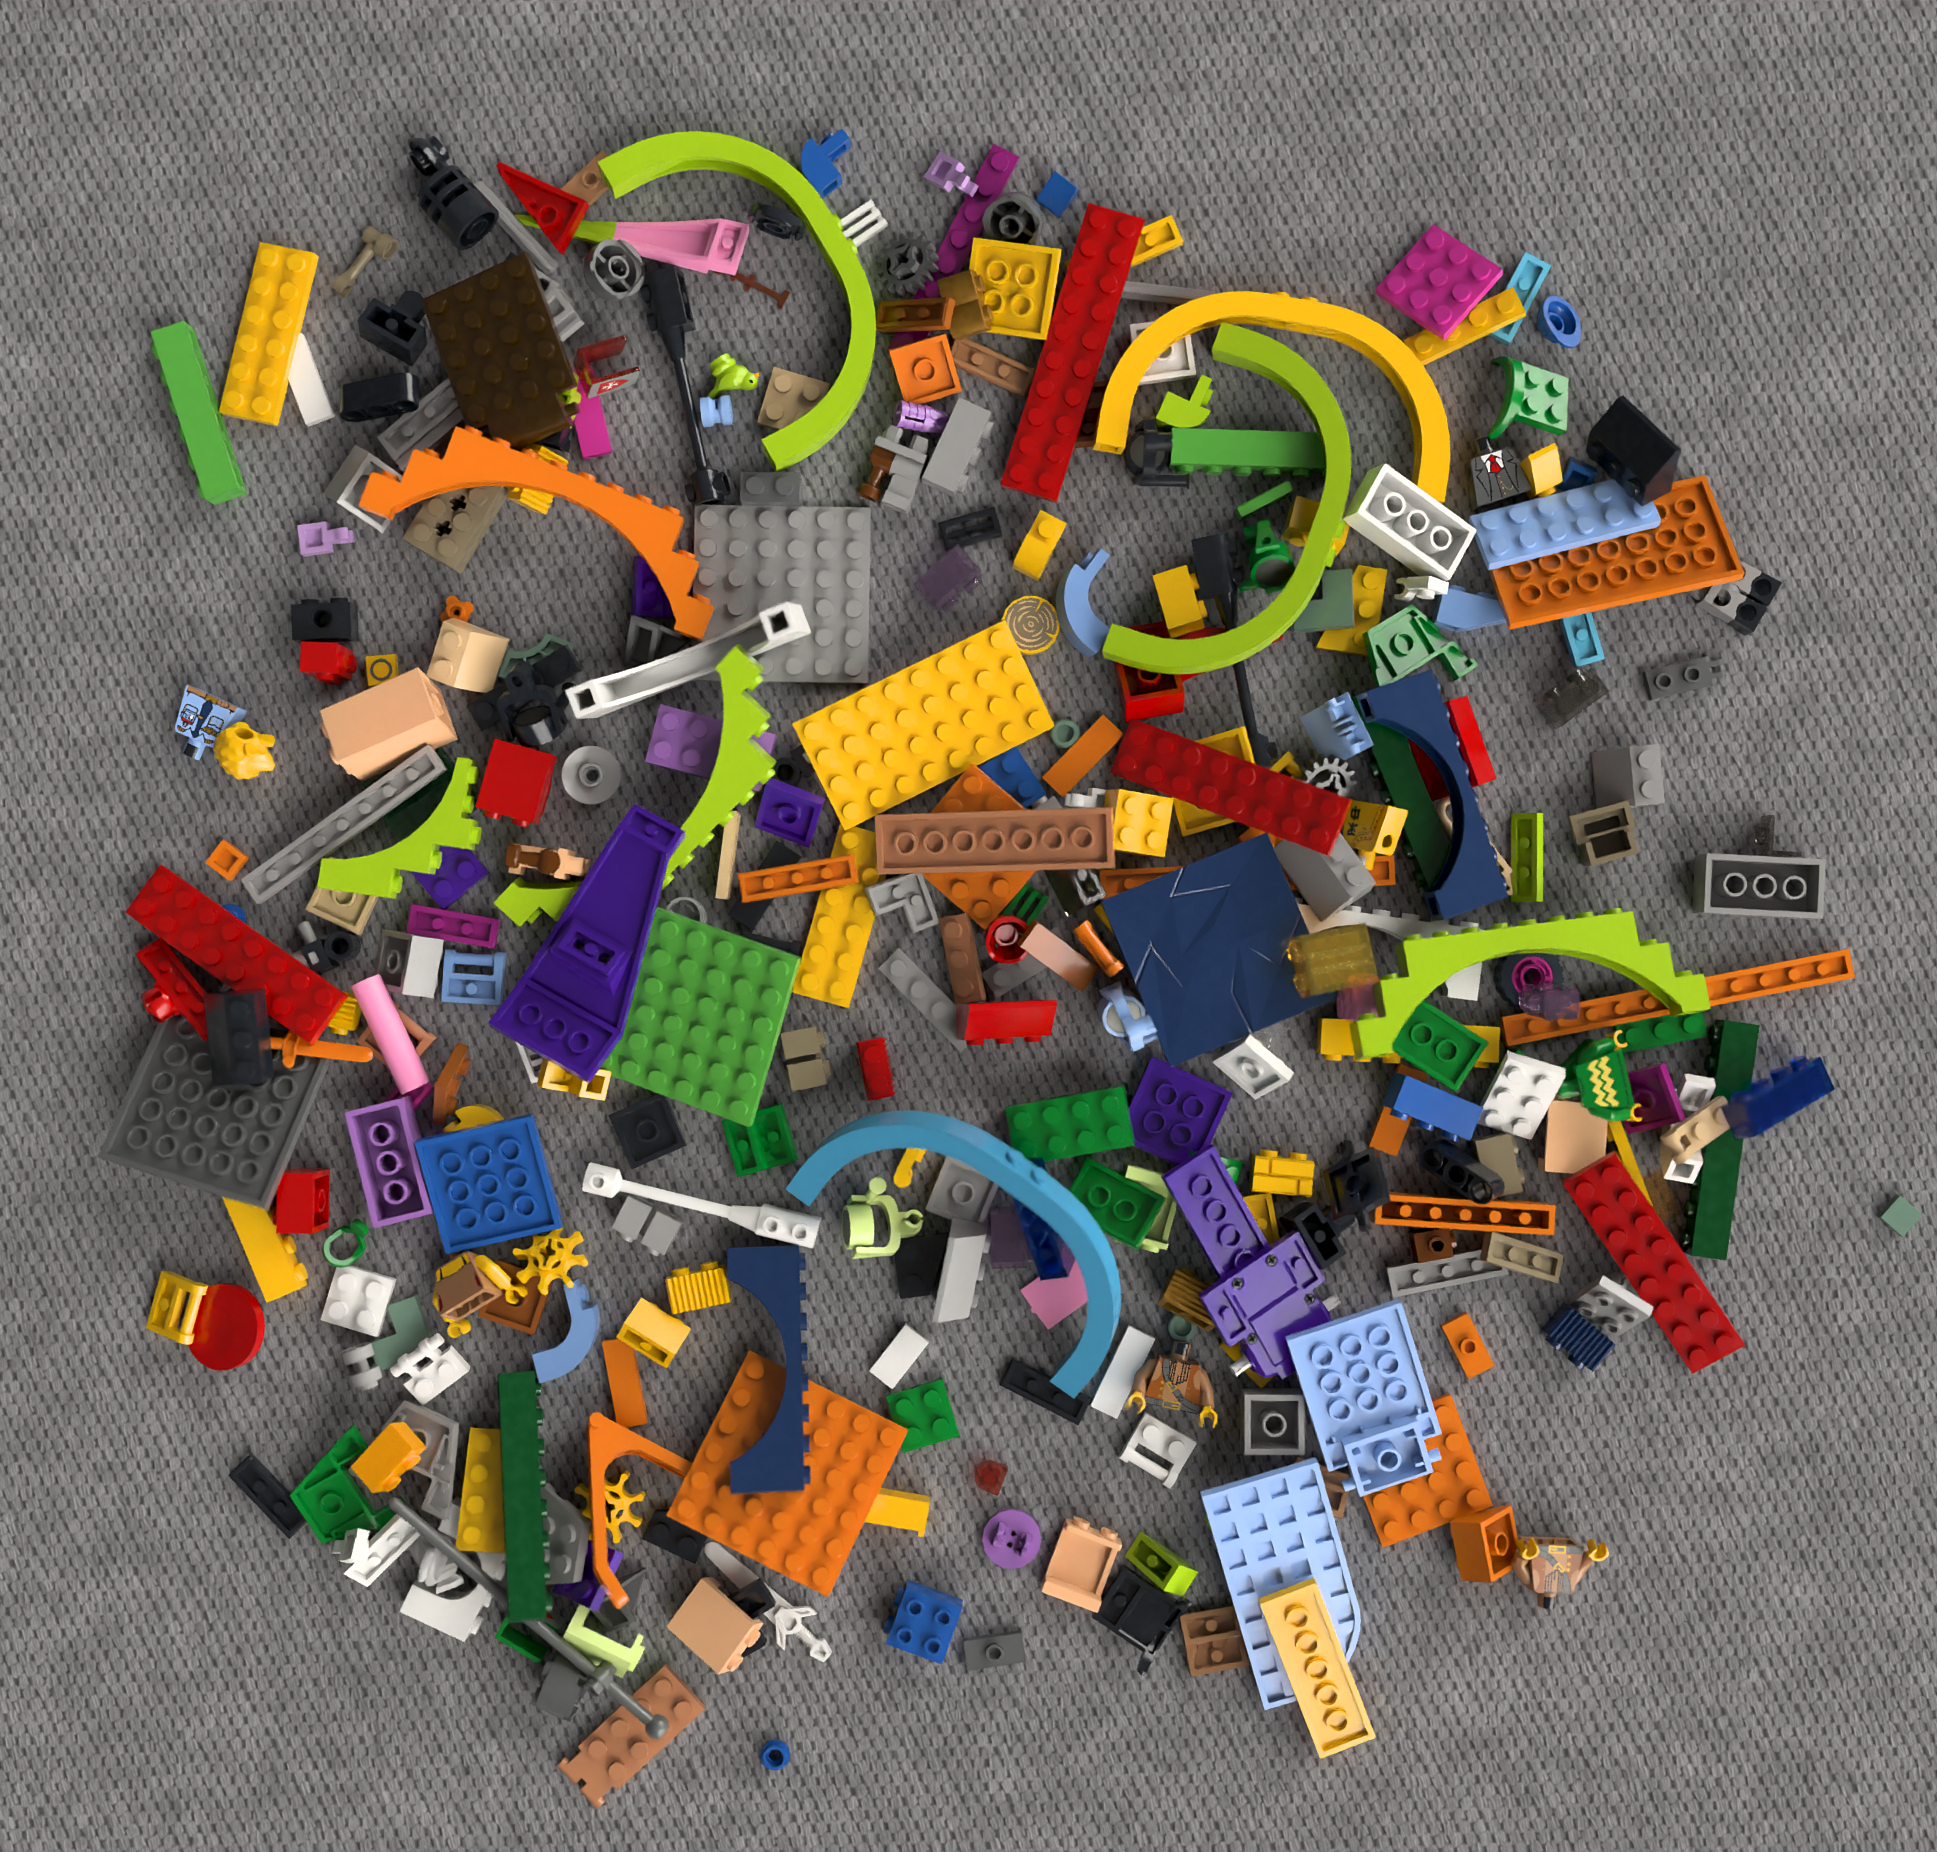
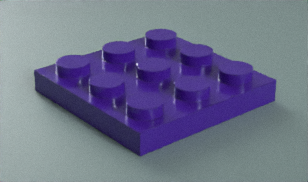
M1151 1056L1129 1104L1135 1137L1134 1146L1176 1165L1180 1164L1189 1157L1190 1150L1199 1151L1211 1143L1233 1092L1175 1066L1169 1067L1168 1063Z

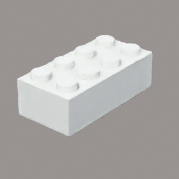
M1386 463L1367 472L1342 518V521H1345L1353 529L1419 576H1432L1443 581L1451 579L1477 531Z

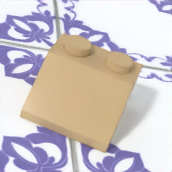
M456 618L443 621L426 676L455 688L487 693L494 689L509 638Z

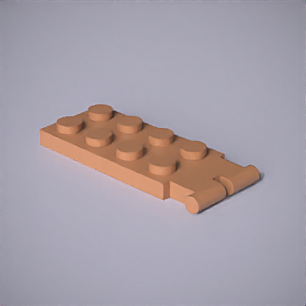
M667 1663L630 1695L651 1714H660L666 1717L669 1728L660 1739L649 1737L646 1733V1725L620 1705L578 1744L577 1747L580 1751L574 1757L568 1760L565 1756L557 1764L558 1768L573 1784H576L581 1778L586 1782L579 1790L596 1809L605 1802V1799L602 1797L613 1786L618 1791L705 1710L706 1706Z

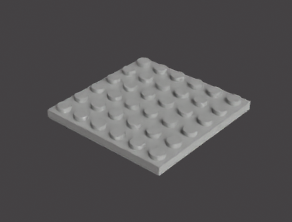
M695 505L694 555L696 556L695 560L699 562L700 566L693 582V596L698 594L710 599V605L715 608L702 643L738 627L762 611L785 602L799 604L802 607L811 633L752 656L765 668L760 674L763 678L762 682L868 684L871 507ZM692 639V647L701 643ZM714 671L692 681L721 682V675L718 671Z

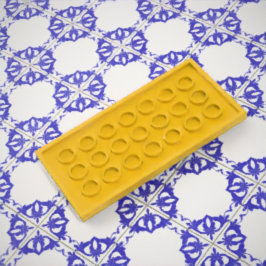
M1002 620L792 723L844 831L965 772L972 763L977 766L1055 726L1006 620Z

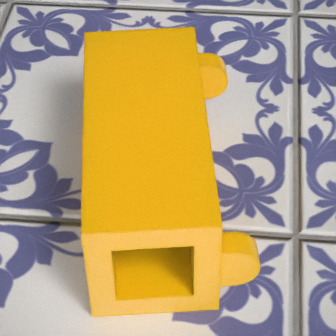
M880 1488L865 1522L918 1531V1537H924L930 1496Z

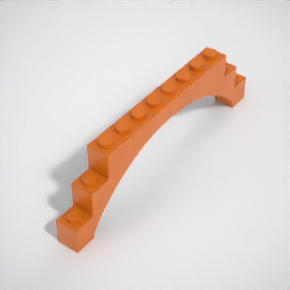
M465 426L464 429L455 427L443 460L440 459L441 454L433 450L424 448L421 452L414 449L401 482H398L400 477L384 470H382L381 474L371 472L359 506L365 511L393 521L396 513L416 502L445 492L483 486L516 487L539 491L567 500L591 512L622 535L643 557L655 574L669 600L676 620L673 628L674 632L702 643L715 608L710 605L711 600L698 594H694L693 598L688 596L700 565L695 560L696 556L690 552L679 549L678 553L673 552L684 524V517L679 516V510L668 505H664L663 509L652 505L653 500L640 494H636L635 497L624 494L625 489L608 482L606 486L595 482L596 477L588 473L579 471L577 475L567 471L568 466L558 461L551 460L550 464L539 460L540 455L523 448L521 452L511 449V444L503 439L494 437L493 441L481 437L483 433L470 426Z

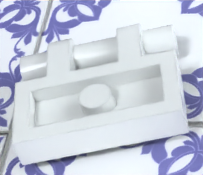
M439 1333L430 1339L425 1338L418 1344L419 1347L410 1354L405 1353L398 1358V1363L390 1368L391 1373L396 1378L404 1372L411 1375L405 1379L403 1385L422 1406L470 1370V1365L452 1345L443 1352L438 1348L444 1343V1339ZM424 1357L431 1359L423 1367H420L417 1363Z

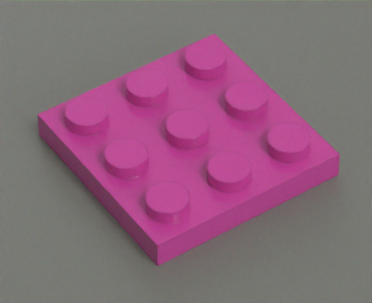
M1433 224L1379 284L1375 291L1376 295L1445 341L1501 278L1503 271L1502 268Z

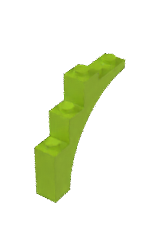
M457 757L452 780L442 801L429 819L409 837L388 849L368 856L349 859L322 858L317 888L396 899V895L401 892L403 884L400 870L435 875L436 869L440 868L442 862V852L439 851V846L475 851V844L479 845L482 830L481 827H478L479 821L467 818L468 813L471 814L474 808V796H471L472 784H476L478 780L479 770L478 767H475L476 761Z

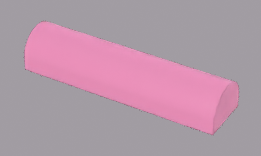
M380 974L350 986L400 1093L404 1094L428 1083L430 1080Z

